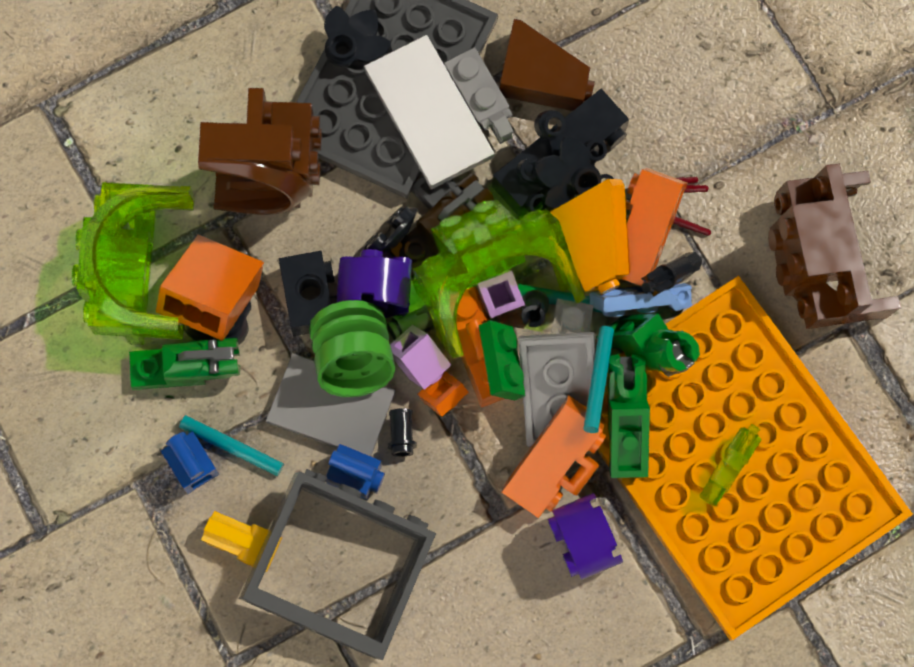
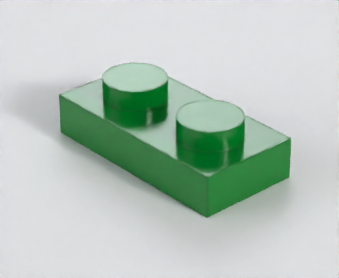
M491 320L480 324L479 331L490 394L513 401L525 397L524 374L520 367L517 350L518 340L514 333V328Z

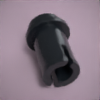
M528 291L522 297L525 304L521 306L522 320L526 324L529 319V327H538L545 320V314L549 309V299L542 291Z
M397 408L389 411L391 442L388 443V449L391 450L392 456L407 457L414 454L413 449L417 447V442L413 441V410Z

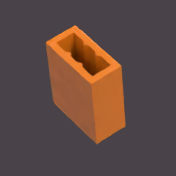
M198 234L160 285L156 313L223 341L257 291L264 262Z

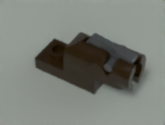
M470 173L452 191L443 196L433 208L416 221L417 227L390 251L393 258L406 257L412 260L411 277L413 279L466 235L467 227L494 202L491 191L487 187L484 189L478 182L479 178L474 174Z

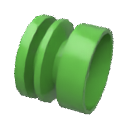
M347 300L334 303L320 310L310 322L309 333L312 340V349L315 354L314 363L317 380L321 389L331 395L359 397L374 393L386 386L394 376L396 368L392 349L388 341L389 333L386 328V318L383 311L375 304L362 300Z

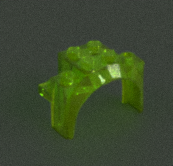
M102 182L101 194H96L94 199V215L92 217H83V227L76 231L75 246L76 250L79 251V264H74L72 268V285L76 286L79 295L85 300L83 321L88 323V327L94 335L124 336L129 345H144L145 337L183 339L184 326L179 325L178 318L147 313L156 210H194L195 197L190 186ZM129 222L130 228H133L134 230H125L122 228Z
M498 200L481 202L470 212L461 216H450L442 220L440 225L431 229L440 255L429 257L423 261L422 265L413 268L416 279L412 283L415 291L427 306L440 343L452 358L464 356L457 330L456 317L458 306L465 290L526 262L524 255L539 256L550 260L559 288L562 291L568 289L573 294L576 303H580L585 299L559 220L545 209L543 211H532L526 214L523 220L518 221Z

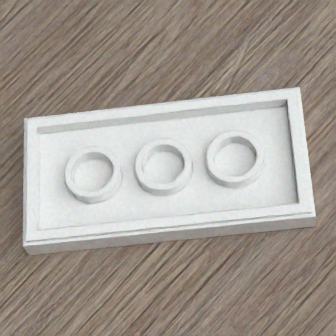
M427 35L364 66L368 78L431 189L494 158V151Z

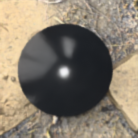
M401 206L387 220L390 228L385 235L382 232L380 234L376 232L362 248L364 250H379L383 252V255L394 249L408 234L418 209L416 207L409 209L407 206L404 208Z

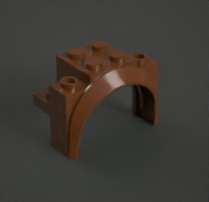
M248 88L246 124L200 122L198 167L199 170L211 171L216 174L213 209L244 214L272 215L287 212L294 207L300 208L301 202L304 199L313 197V185H320V163H318V151L322 149L320 116H314L312 103L267 101L264 88Z
M840 163L826 165L813 178L786 181L774 197L776 213L781 215V217L770 227L768 242L770 249L775 251L777 264L776 278L778 284L783 286L784 295L793 296L797 301L798 313L804 319L806 329L887 319L901 309L898 296L880 299L871 298L848 196L856 195L857 189L860 186L871 183L869 171L842 174ZM838 281L837 291L826 282Z

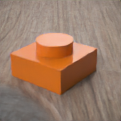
M444 371L439 381L429 385L425 390L422 389L417 395L425 405L443 417L469 392L462 382Z

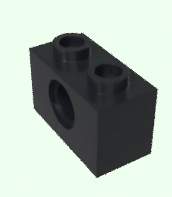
M322 250L278 258L293 337L310 334L309 327L313 317L325 307L337 303V295L330 296L328 283L335 282L331 261H323ZM310 286L317 287L321 290L320 295L313 300H307L301 296L305 288Z

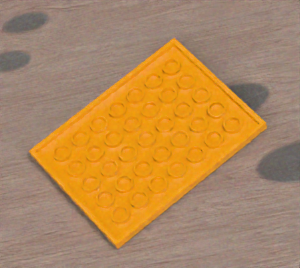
M739 275L665 324L669 330L684 331L693 336L699 345L700 355L695 364L687 371L669 377L658 370H646L647 401L650 407L648 477L617 478L730 641L739 637L913 515ZM624 352L619 354L620 357H626ZM607 373L601 418L605 420L602 433L606 437L597 451L609 467L610 437L608 433Z

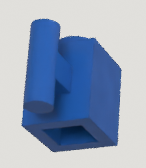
M193 431L187 435L185 432L174 435L166 442L167 447L161 450V453L187 494L220 475Z
M339 444L337 451H333L328 463L330 467L326 474V483L338 489L341 484L352 487L361 492L360 498L368 500L371 492L378 493L385 473L380 471L382 467L380 460Z

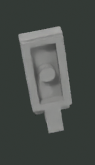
M474 47L445 62L444 65L478 125L484 131L491 128L500 144L512 139L514 130L508 121V118L512 117L509 109L510 106L476 48Z

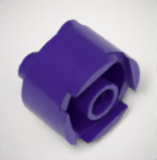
M372 249L362 250L360 257H341L338 269L337 303L347 300H362L373 303L384 312L385 318H392L395 315L400 317L408 314L412 260L406 257L384 258L383 252Z
M594 493L552 510L553 517L548 519L556 542L564 540L569 551L563 554V558L571 577L579 574L581 580L623 563L621 555L613 557L612 551L616 549L617 543L601 506L593 508L591 503L596 502Z

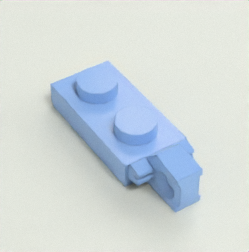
M686 283L676 284L673 288L666 289L654 297L651 292L646 294L641 286L616 288L603 295H600L599 291H593L589 293L590 306L603 312V315L608 317L625 315V310L636 309L637 312L641 313L658 311V306L665 305L674 311H678L692 306V287Z

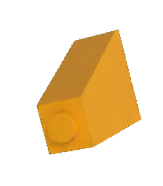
M608 178L547 213L584 291H599L600 295L620 286L618 280L629 275L625 185L622 179Z

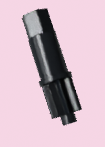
M688 252L667 264L658 266L654 271L641 278L644 281L641 286L642 290L646 294L651 292L654 297L666 289L673 288L676 283L701 269V257L696 252Z

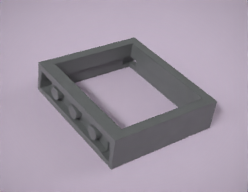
M306 469L305 473L298 471L292 477L239 599L374 659L383 660L436 533L427 529L429 524L421 521L418 517L408 515L406 520L393 514L395 507L375 499L373 504L360 499L361 492L352 487L341 484L338 489L325 483L327 477L319 472L315 473L309 469ZM301 490L414 540L373 639L258 588Z

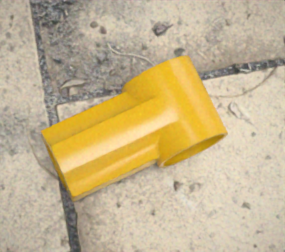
M214 511L204 528L201 540L210 546L237 556V560L253 567L269 530L255 524L249 526ZM280 537L265 572L268 571L283 537Z

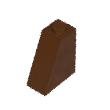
M514 19L500 82V91L503 96L509 99L569 111L575 110L590 98L595 81L588 80L590 67L523 21Z

